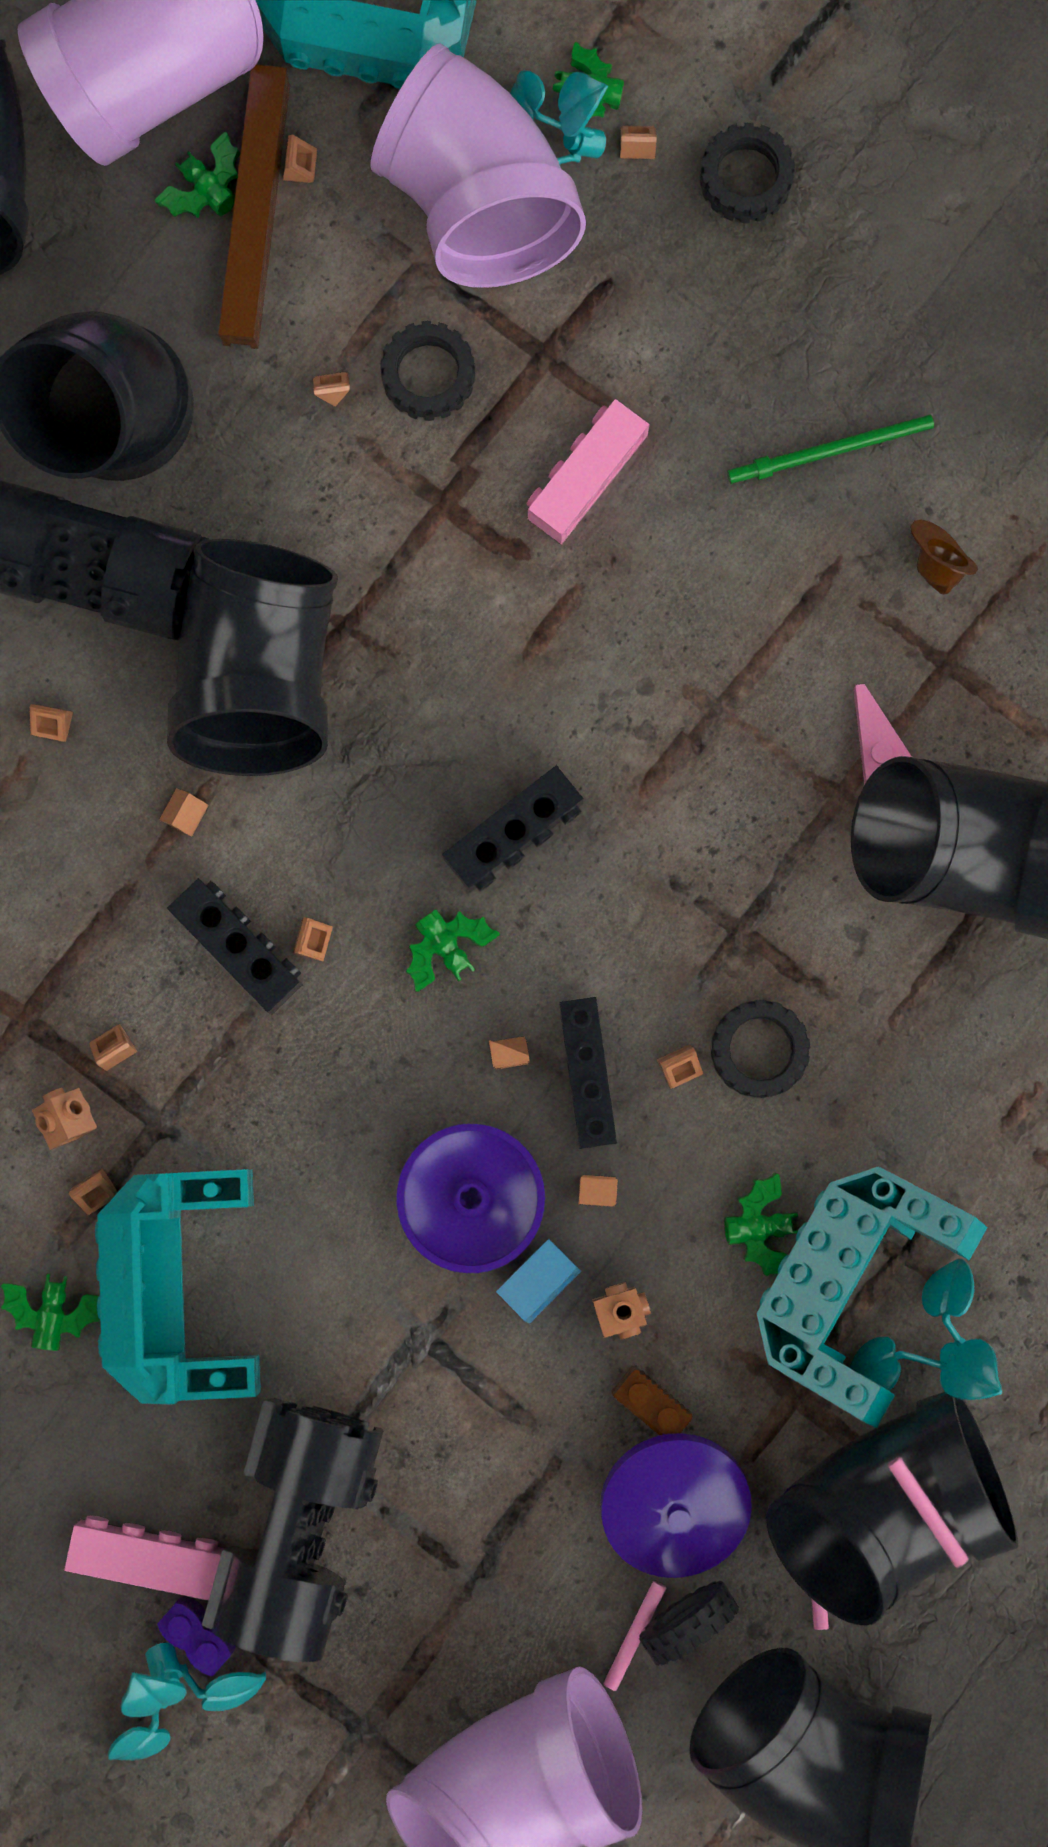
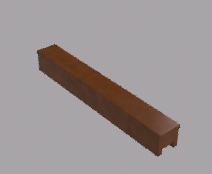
M255 65L250 73L218 333L223 346H230L233 343L250 345L252 349H258L290 91L287 68Z

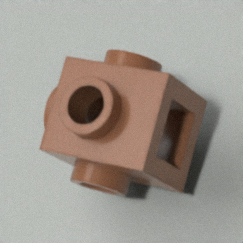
M63 1088L49 1092L42 1097L44 1103L32 1110L36 1118L37 1128L43 1134L50 1150L79 1140L97 1128L90 1113V1106L84 1099L80 1088L66 1093Z
M626 1282L605 1288L606 1295L592 1299L604 1338L619 1334L620 1339H625L640 1334V1327L647 1325L645 1315L651 1314L645 1293L637 1294L636 1288L634 1286L627 1288ZM621 1305L629 1306V1312L625 1316H618L616 1313Z

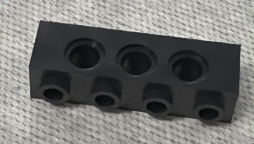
M555 765L442 854L443 859L469 892H472L475 888L481 892L497 879L494 874L503 866H506L509 870L525 857L522 852L533 843L536 847H539L554 834L551 829L562 821L567 825L580 815L582 811L579 807L583 805L584 798L559 767ZM541 801H546L553 806L554 812L550 817L540 818L534 813V806ZM517 823L522 825L526 831L524 837L516 841L509 839L505 835V830L510 824ZM488 845L496 849L497 856L495 860L490 863H483L477 858V851L482 846Z
M198 878L167 909L267 1013L273 1015L303 986L297 979L301 972L287 958L281 962L272 953L276 946L262 932L255 936L248 929L247 925L251 920L237 906L230 910L221 901L226 895L212 880L206 885ZM213 909L220 910L222 914L221 922L216 927H206L204 923L206 913ZM236 935L245 936L247 940L245 950L238 954L231 953L229 949L230 940ZM261 961H269L272 965L271 975L264 980L256 979L254 975L255 966Z
M596 997L559 1002L579 1149L617 1144Z

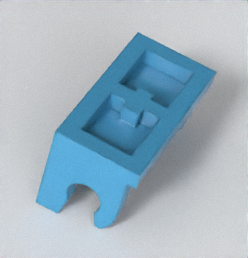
M548 1239L496 1292L525 1322L530 1324L580 1274L581 1270Z

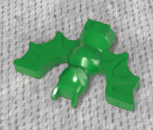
M574 42L571 66L608 85L604 96L591 117H604L605 107L603 103L610 105L611 109L618 110L624 79L607 77L611 72L612 64L602 62L597 55L596 48L592 50L585 49L578 42ZM555 71L554 77L560 80V82L553 84L552 90L560 93L564 82L574 71Z
M224 132L211 144L210 149L216 162L213 172L207 171L205 165L200 160H197L190 151L186 152L189 157L181 165L177 162L174 163L183 173L184 178L194 184V190L192 192H183L173 186H168L155 199L159 207L169 209L173 217H177L181 213H191L196 218H199L201 209L206 205H209L218 216L227 214L234 207L235 194L227 188V185L231 180L238 179L235 163L238 156H240V152L231 145L230 136L227 132Z
M437 909L419 920L415 926L424 936V939L419 944H411L409 946L412 953V962L406 970V974H409L413 979L414 991H421L435 980L431 965L434 953L443 958L446 968L451 970L459 982L461 980L459 975L461 971L468 968L473 972L475 969L467 959L466 953L457 946V938H467L478 947H484L496 939L500 933L491 929L485 922L484 917L475 920L468 919L460 911L456 914L455 919L449 923L444 921Z
M773 1173L769 1178L762 1180L755 1178L751 1191L747 1195L737 1198L742 1206V1215L724 1218L727 1244L745 1243L746 1254L743 1259L746 1262L751 1261L759 1264L765 1276L774 1273L778 1274L780 1262L787 1254L782 1251L769 1249L764 1245V1241L769 1236L779 1238L798 1233V1229H793L792 1218L798 1216L797 1212L775 1213L769 1217L761 1214V1210L766 1204L780 1198L782 1195L780 1175L778 1173Z
M46 1274L45 1286L41 1292L43 1303L37 1311L33 1310L28 1302L26 1287L9 1283L1 1285L4 1292V1303L1 1308L13 1315L16 1330L24 1327L34 1330L31 1342L32 1348L59 1351L62 1333L68 1332L79 1338L82 1329L87 1324L100 1320L97 1313V1300L100 1295H83L77 1308L72 1313L66 1315L62 1304L67 1296L66 1284L68 1276H64L63 1282L59 1283L50 1281V1274Z

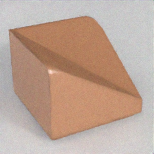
M525 1037L499 1041L489 1040L493 1068L496 1070L528 1065L530 1062Z
M582 1175L579 1182L578 1204L615 1206L618 1179L616 1177Z

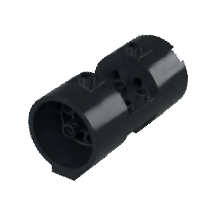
M0 480L1 594L34 603H40L45 598L101 613L104 621L167 639L177 641L180 639L191 567L195 561V546L201 541L209 540V538L202 537L201 534L143 518L135 516L127 518L71 503V501L65 500L61 496Z
M277 1398L265 1399L243 1474L253 1477L261 1485L275 1490L259 1550L244 1549L237 1546L222 1550L202 1626L212 1629V1632L225 1642L256 1654L287 1661L316 1662L323 1658L332 1621L337 1616L342 1615L348 1596L347 1593L343 1592L346 1581L342 1577L314 1563L315 1559L319 1560L324 1551L326 1539L321 1537L325 1522L329 1523L331 1521L335 1507L357 1510L367 1506V1502H372L378 1486V1480L374 1479L376 1472L374 1465L384 1431L378 1427H374L373 1431H369L370 1422L317 1406H302V1409H297V1403Z

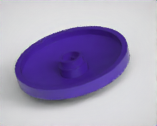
M482 1124L451 1126L425 1139L407 1159L397 1187L398 1216L411 1244L432 1263L447 1270L460 1273L487 1272L514 1260L528 1247L535 1237L544 1213L545 1190L543 1179L532 1155L517 1139L508 1133Z
M683 1433L652 1437L628 1450L619 1458L608 1473L600 1499L604 1531L616 1553L632 1567L650 1575L666 1578L696 1575L724 1561L743 1539L750 1522L752 1507L747 1480L734 1457L723 1447L709 1439Z

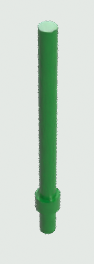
M926 415L769 459L768 456L753 459L752 464L727 470V477L730 484L755 477L758 480L773 476V472L933 429L934 420L932 415Z

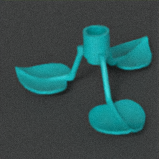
M527 70L518 73L516 83H514L510 94L533 120L535 117L541 122L561 129L564 134V147L571 154L557 158L559 164L571 161L579 163L581 156L597 159L603 154L606 146L605 133L599 129L586 127V124L598 107L608 85L595 80L585 73H572L564 82L559 94L558 106L562 114L559 116L560 121H557L538 111L545 98V89L540 77L536 73Z
M956 1259L948 1263L927 1280L922 1291L924 1310L932 1317L942 1316L943 1324L954 1339V1342H949L942 1347L940 1351L941 1360L905 1351L896 1352L895 1342L889 1337L881 1336L869 1340L859 1349L850 1368L890 1391L900 1377L901 1365L898 1360L907 1359L942 1370L940 1373L941 1386L947 1394L954 1398L978 1400L1002 1394V1387L998 1377L997 1358L991 1345L982 1339L966 1341L959 1335L950 1321V1315L954 1317L964 1315L973 1301L974 1279L969 1264L963 1259Z
M160 1643L151 1647L145 1654L150 1676L134 1672L131 1674L129 1686L121 1700L120 1707L121 1712L125 1716L145 1717L152 1715V1721L148 1728L134 1727L121 1734L110 1746L108 1759H144L159 1753L170 1742L169 1731L167 1729H158L159 1710L180 1702L186 1696V1687L180 1683L181 1677L184 1678L197 1698L203 1699L201 1705L204 1710L225 1711L238 1707L251 1699L265 1682L266 1673H229L214 1679L205 1689H201L189 1674L187 1665L179 1664L175 1646L170 1643Z

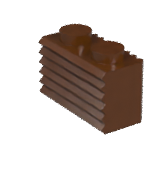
M637 1365L632 1366L612 1390L614 1398L659 1436L681 1433L692 1420L691 1411L686 1409L683 1404H680L678 1399H674L672 1394H668L666 1389L663 1390L661 1385H657L655 1380H651L649 1375H645L644 1371L640 1370Z

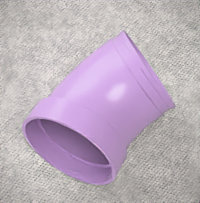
M70 0L62 6L50 3L20 22L18 25V38L28 67L43 96L61 124L89 157L97 163L106 166L137 148L140 143V136L254 68L262 53L263 26L256 0Z
M443 44L433 46L414 67L394 99L374 145L371 157V170L378 176L387 178L391 184L409 195L427 215V234L435 262L440 273L448 280L469 287H497L517 283L539 275L566 258L583 237L586 220L575 183L570 175L561 169L548 141L531 116L506 89L464 57L450 52L449 48Z
M576 1667L540 1681L534 1693L524 1696L475 1722L430 1754L406 1775L400 1785L393 1787L386 1797L390 1817L407 1847H604L635 1836L640 1828L642 1819L640 1782L626 1731L604 1687L590 1671L582 1667Z

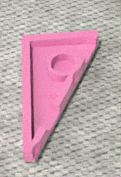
M865 684L854 686V697L865 785L871 774L887 760L899 756H912Z

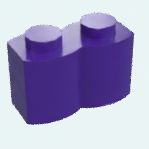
M182 1595L157 1623L158 1628L170 1644L185 1650L189 1661L196 1669L206 1675L213 1676L230 1658L236 1646L217 1637L212 1632V1629L202 1626L206 1610L192 1597Z

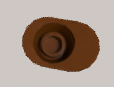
M915 520L911 524V533L921 547L917 561V570L927 583L940 594H948L966 574H976L978 571L977 564L964 553L948 532L938 525L925 520Z

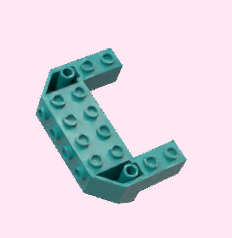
M256 0L259 8L263 30L285 63H290V65L298 69H308L310 67L324 70L332 76H342L343 74L354 76L367 83H376L377 81L389 83L401 89L414 67L433 46L443 44L449 48L450 52L464 57L477 0H423L420 14L352 0Z
M879 1166L830 1182L826 1190H823L818 1195L814 1204L815 1210L808 1222L804 1223L798 1230L796 1244L790 1254L785 1256L780 1262L778 1276L773 1285L763 1293L760 1299V1308L756 1313L768 1365L875 1428L880 1424L895 1394L844 1365L843 1362L846 1356L824 1343L886 1231L890 1228L910 1240L915 1232L963 1258L970 1260L988 1228L975 1216Z
M253 1169L133 1175L98 1214V1222L95 1224V1239L99 1249V1259L96 1262V1276L100 1283V1296L97 1300L98 1318L101 1319V1334L98 1339L99 1355L102 1357V1367L140 1403L176 1404L183 1400L256 1397L261 1392L259 1355L186 1358L181 1210L254 1206Z

